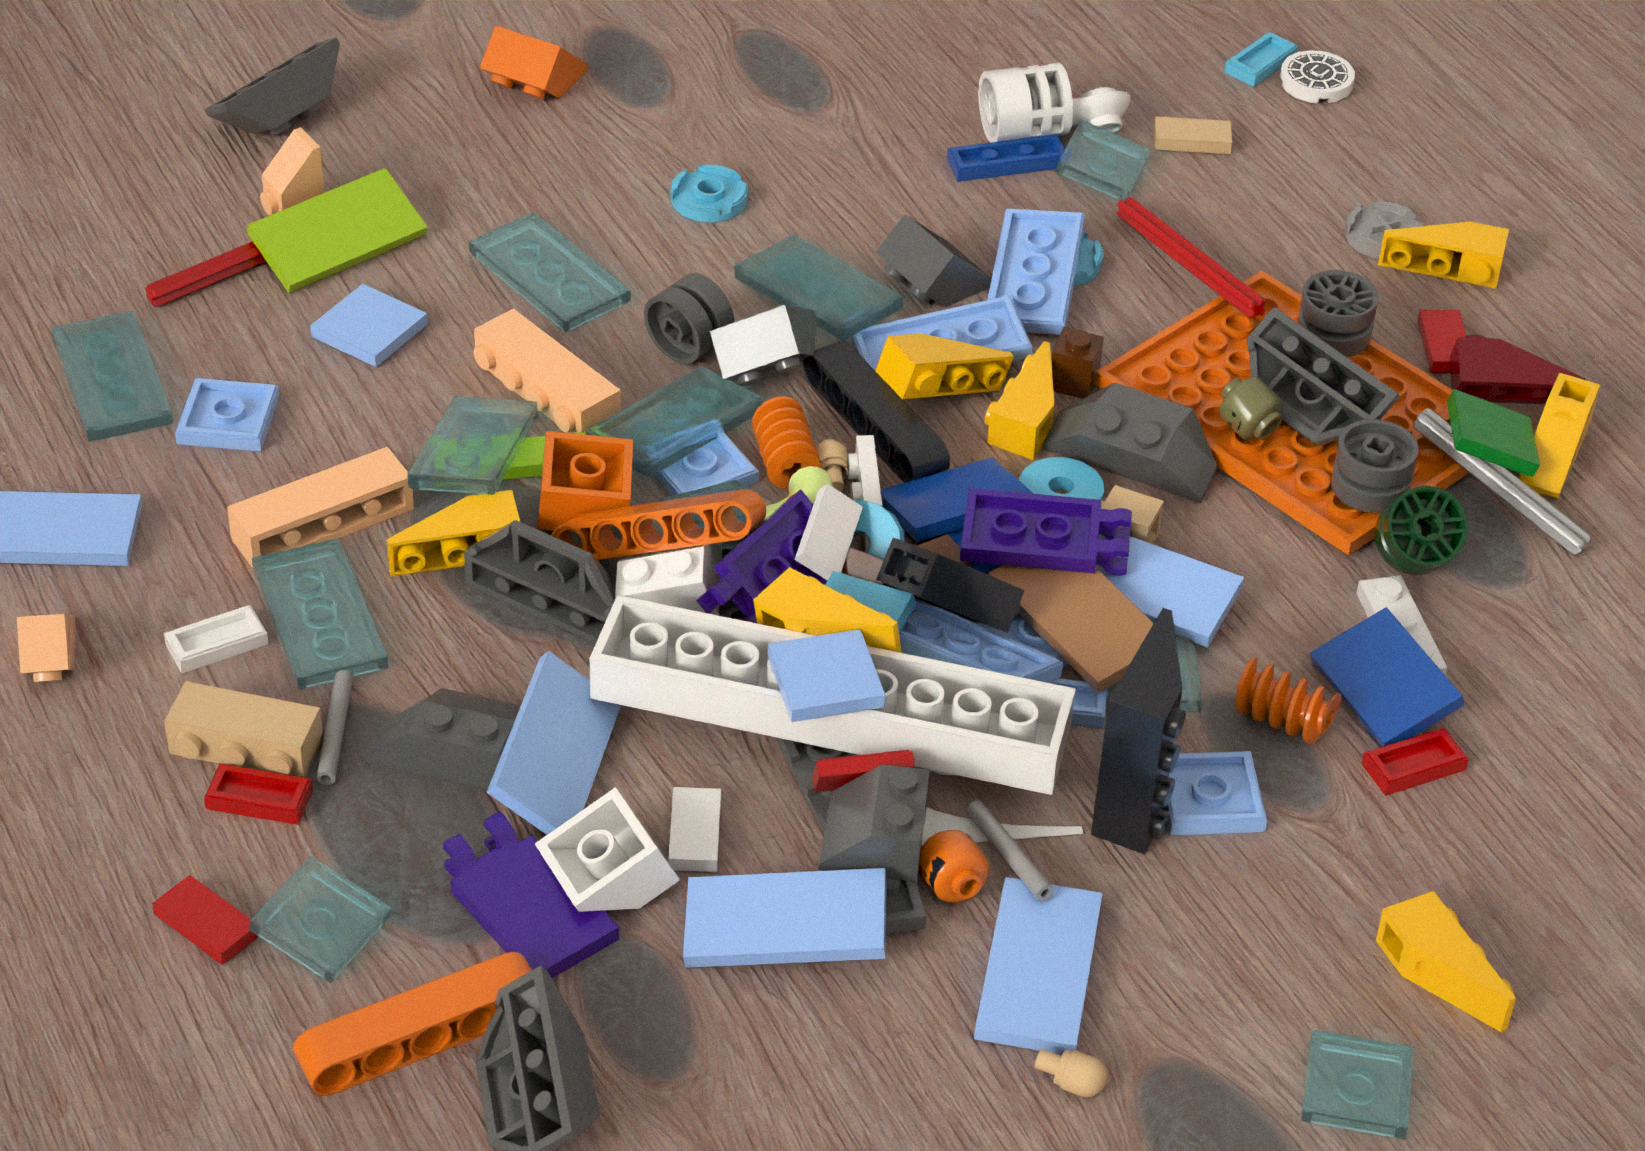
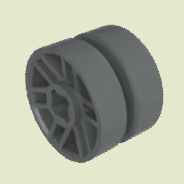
M1328 270L1316 273L1308 278L1303 286L1297 323L1344 356L1351 357L1363 352L1371 341L1379 300L1378 291L1369 280L1352 272Z
M698 273L685 275L669 288L651 298L644 308V321L652 341L665 356L680 364H690L714 348L710 331L735 322L731 304L724 292L711 279Z
M1367 419L1348 425L1343 429L1338 440L1336 459L1331 477L1333 492L1343 503L1352 508L1372 513L1382 512L1390 503L1411 489L1419 452L1416 439L1409 431L1389 421Z

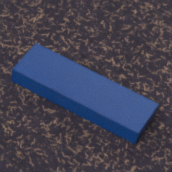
M1057 134L952 147L947 150V161L957 182L1068 168L1069 156Z

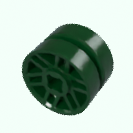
M1419 486L1403 493L1381 512L1375 526V542L1382 558L1395 570L1409 575H1423L1438 569L1462 550L1468 536V519L1460 502L1446 490L1434 486Z

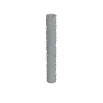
M346 670L336 672L316 776L317 781L323 785H331L336 780L353 683V674Z
M976 800L970 803L966 810L968 816L1039 901L1048 900L1054 893L1052 885L983 802Z

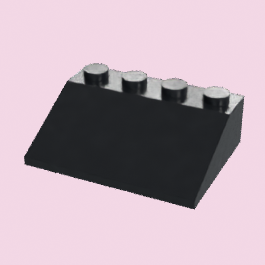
M1162 608L1108 701L1091 830L1092 836L1144 855L1154 837L1158 839L1163 837L1170 819V812L1165 811L1164 806H1167L1172 796L1175 779L1169 777V774L1177 763L1181 746L1175 744L1174 741L1179 736L1186 717V711L1180 709L1183 687L1171 610Z

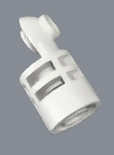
M1059 62L1043 66L1032 65L1027 68L1016 67L984 71L980 77L978 92L981 122L984 133L990 143L1055 134L1058 136L1067 135L1072 126L1079 125L1088 126L1091 136L1109 135L1122 128L1121 117L1126 113L1131 97L1127 92L1104 87L1088 91L1081 98L1073 99L1067 72Z

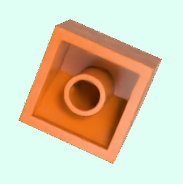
M495 25L480 68L492 75L491 82L508 89H512L513 83L524 86L523 93L544 100L546 94L560 98L586 73L589 65L560 46Z
M546 431L537 529L554 531L558 526L580 513L630 506L633 439Z

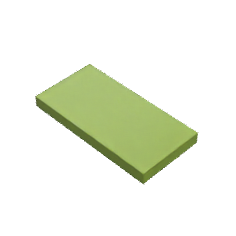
M383 168L248 224L247 234L287 292L291 293L426 235L428 227L388 170Z

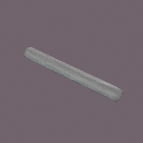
M1427 408L1418 415L1414 422V428L1572 555L1578 556L1587 548L1592 539L1590 534L1507 468L1456 450L1451 424L1439 414Z

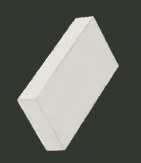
M828 483L820 488L795 560L827 581L833 571L841 573L863 507Z
M251 605L164 633L165 645L181 674L269 644L267 632Z
M673 787L668 863L674 871L717 872L721 789Z

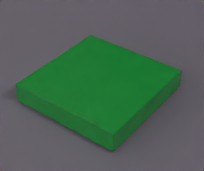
M1453 389L1447 399L1455 449L1533 477L1540 463L1530 417Z

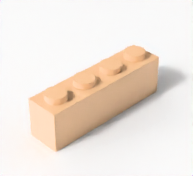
M514 308L474 329L475 348L473 353L478 365L502 381L509 390L515 391L529 402L534 410L540 411L556 423L561 431L565 433H580L604 430L605 432L621 423V390Z
M388 447L379 449L227 506L231 540L253 570H257L414 510L412 476Z

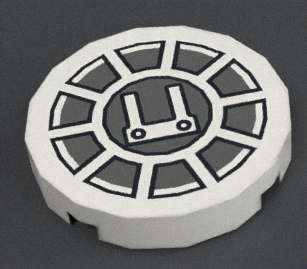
M1309 50L1288 56L1282 63L1280 79H1282L1284 90L1296 99L1308 103H1319V99L1329 98L1328 103H1334L1346 98L1353 90L1355 70L1348 61L1338 55L1325 51Z

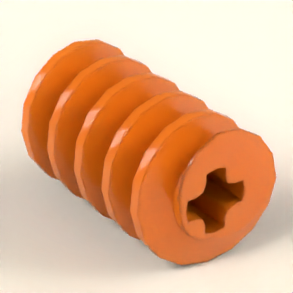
M786 396L774 397L764 402L753 415L752 429L756 435V441L759 445V451L763 457V464L770 482L780 489L789 491V480L795 472L808 466L822 469V464L814 447L815 443L811 437V431L807 425V419L803 414V408L800 403Z
M1253 657L1245 666L1237 686L1235 697L1236 711L1246 715L1252 710L1253 719L1263 722L1269 717L1270 727L1278 730L1286 724L1285 729L1288 735L1296 737L1303 731L1302 737L1304 742L1311 745L1317 742L1331 726L1341 703V694L1337 692L1329 702L1324 701V686L1319 685L1311 695L1307 694L1308 679L1302 678L1293 688L1290 686L1292 672L1286 670L1278 680L1273 679L1275 665L1269 663L1259 673L1257 672L1258 658Z

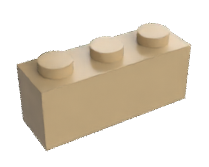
M187 681L184 682L164 720L169 754L305 778L323 743L320 707Z

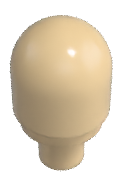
M824 440L815 449L818 452L822 469L830 475L833 487L841 492L844 489L843 480L848 476L847 450L837 440Z
M1042 1048L1038 1053L1034 1068L1054 1075L1053 1083L1059 1085L1062 1090L1081 1097H1093L1099 1094L1107 1083V1071L1104 1064L1093 1056L1077 1050L1069 1051L1065 1049L1062 1056Z

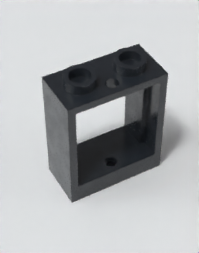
M894 537L876 578L880 582L1008 633L1012 621L1015 620L1019 613L1020 601L1025 591L938 553Z

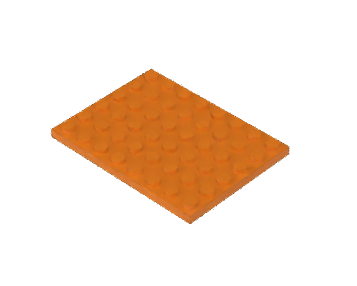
M1261 270L1243 281L1266 300L1264 306L1266 312L1263 316L1258 315L1255 319H1250L1223 297L1218 296L1095 371L1094 384L1101 389L1115 382L1193 408L1219 469L1348 556L1375 538V526L1381 512L1372 513L1352 508L1343 503L1332 490L1331 477L1336 459L1338 440L1316 446L1283 421L1271 435L1263 440H1258L1257 438L1244 440L1219 414L1220 405L1223 401L1221 392L1227 384L1236 378H1240L1243 381L1251 377L1247 337L1273 307L1283 312L1295 322L1298 321L1302 295ZM1372 339L1369 346L1363 352L1347 357L1400 395V398L1381 420L1403 427L1417 441L1419 452L1411 489L1419 486H1434L1445 490L1470 473L1414 428V422L1418 415L1427 408L1432 409L1451 424L1447 399L1453 391L1452 389Z

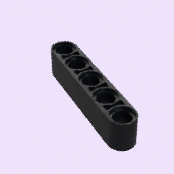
M840 340L814 350V356L803 359L804 372L811 385L859 436L874 435L876 454L902 482L906 483L949 469V453L941 438L902 400L848 342Z

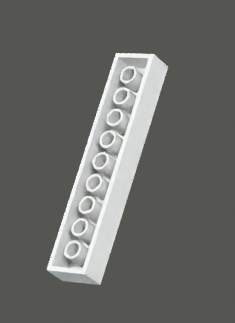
M617 595L589 658L590 699L858 755L909 750L913 752L915 767L1049 795L1053 794L1069 737L1076 688L867 646L886 695L885 707L791 722L768 657V643L816 635Z

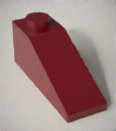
M1482 335L1458 337L1450 355L1451 389L1459 390L1488 402L1546 404L1559 373L1586 380L1584 377L1504 340L1485 338Z

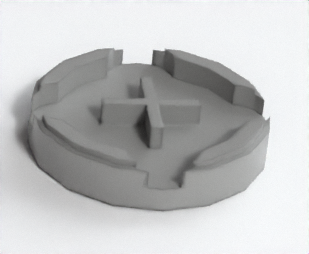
M1377 201L1372 202L1371 207L1363 208V204L1357 206L1348 214L1344 235L1348 243L1358 252L1371 258L1379 259L1384 230L1424 226V224L1416 220L1417 215L1409 208L1397 203Z

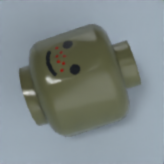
M1249 377L1243 381L1240 378H1236L1227 384L1221 392L1223 401L1220 405L1219 414L1244 440L1254 438L1263 440L1278 428L1283 420V415L1281 414L1283 408L1282 400L1259 377Z

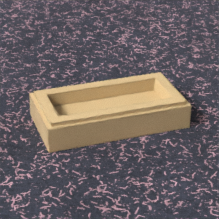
M1155 116L1154 149L1231 154V121Z

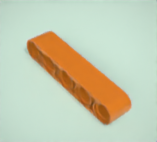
M742 489L580 513L558 526L551 536L591 553L597 560L739 540L764 521L767 511L766 504L758 493ZM734 506L744 512L746 523L739 521L735 516ZM692 513L698 514L703 519L705 529L696 525ZM652 519L657 520L661 524L663 535L654 529ZM611 525L616 526L621 531L622 540L613 534ZM571 531L576 532L580 536L582 546L573 540Z
M504 953L314 1026L297 1037L292 1051L316 1094L328 1096L339 1093L485 1035L487 1026L498 1008L494 1005L498 990L532 971V968L521 953Z

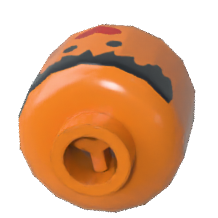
M947 830L935 833L926 840L921 848L918 871L938 899L946 903H959L975 896L985 885L989 876V862L970 835L961 830Z

